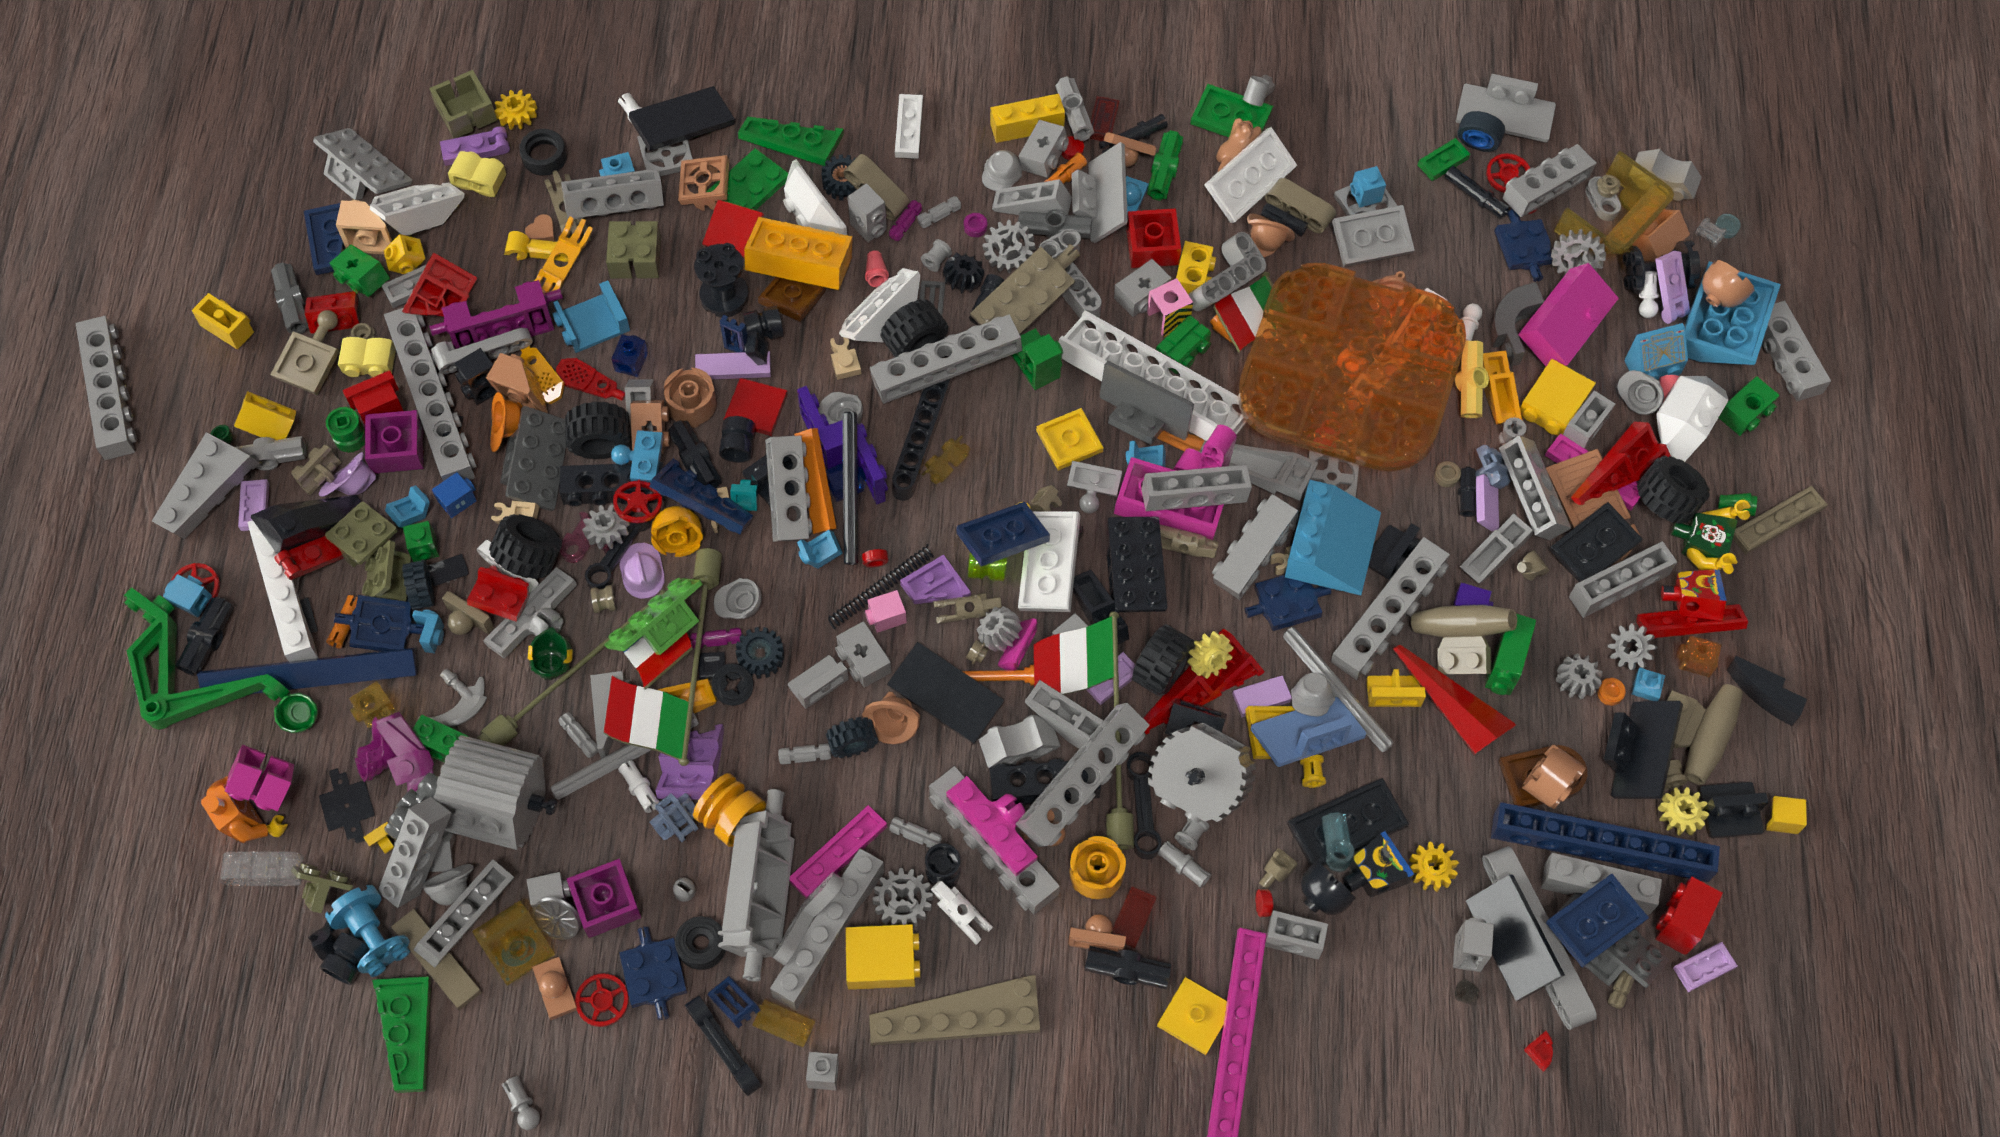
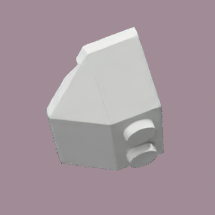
M797 159L792 161L784 187L785 199L783 202L786 209L790 213L793 212L795 214L796 221L800 226L835 232L839 235H847V227L827 202Z
M442 183V186L435 184L414 185L374 197L370 204V210L400 234L412 235L413 233L444 224L463 200L464 193L451 183Z
M902 268L897 272L898 275L889 278L878 286L845 319L839 332L841 337L856 341L883 342L880 334L887 319L902 306L917 300L920 282L919 272Z
M1707 376L1678 377L1656 414L1658 433L1661 440L1660 444H1666L1672 457L1685 462L1707 438L1728 402L1726 391Z

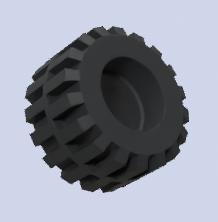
M920 299L912 301L894 312L882 327L880 336L893 356L898 357L904 352H911L925 344L945 339L949 326L931 301Z
M608 402L583 403L573 407L565 415L566 448L571 453H574V455L581 456L582 458L607 459L611 457L612 449L615 446L622 444L630 447L628 412L623 407H618V405Z
M1672 456L1657 458L1638 481L1639 484L1637 485L1639 496L1653 513L1669 522H1676L1677 524L1689 522L1710 497L1709 486L1701 474L1690 464Z
M512 514L503 517L489 546V551L494 561L502 566L503 569L524 578L537 579L538 577L543 578L551 572L562 547V540L559 538V534L551 526L545 524V522L531 516Z
M1168 624L1163 625L1153 634L1140 654L1133 670L1132 680L1157 696H1164L1170 691L1187 666V661L1191 658L1188 652L1192 649L1194 650V640Z

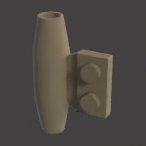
M1488 605L1441 606L1415 612L1411 617V627L1415 633L1443 637L1439 648H1437L1438 671L1443 674H1491V647H1489L1484 636L1513 631L1517 626V615L1514 609Z
M1724 684L1707 709L1698 700L1675 691H1671L1667 700L1681 701L1683 704L1674 748L1690 747L1684 775H1686L1687 780L1691 783L1704 785L1724 754L1737 723L1743 696L1742 690L1734 685Z

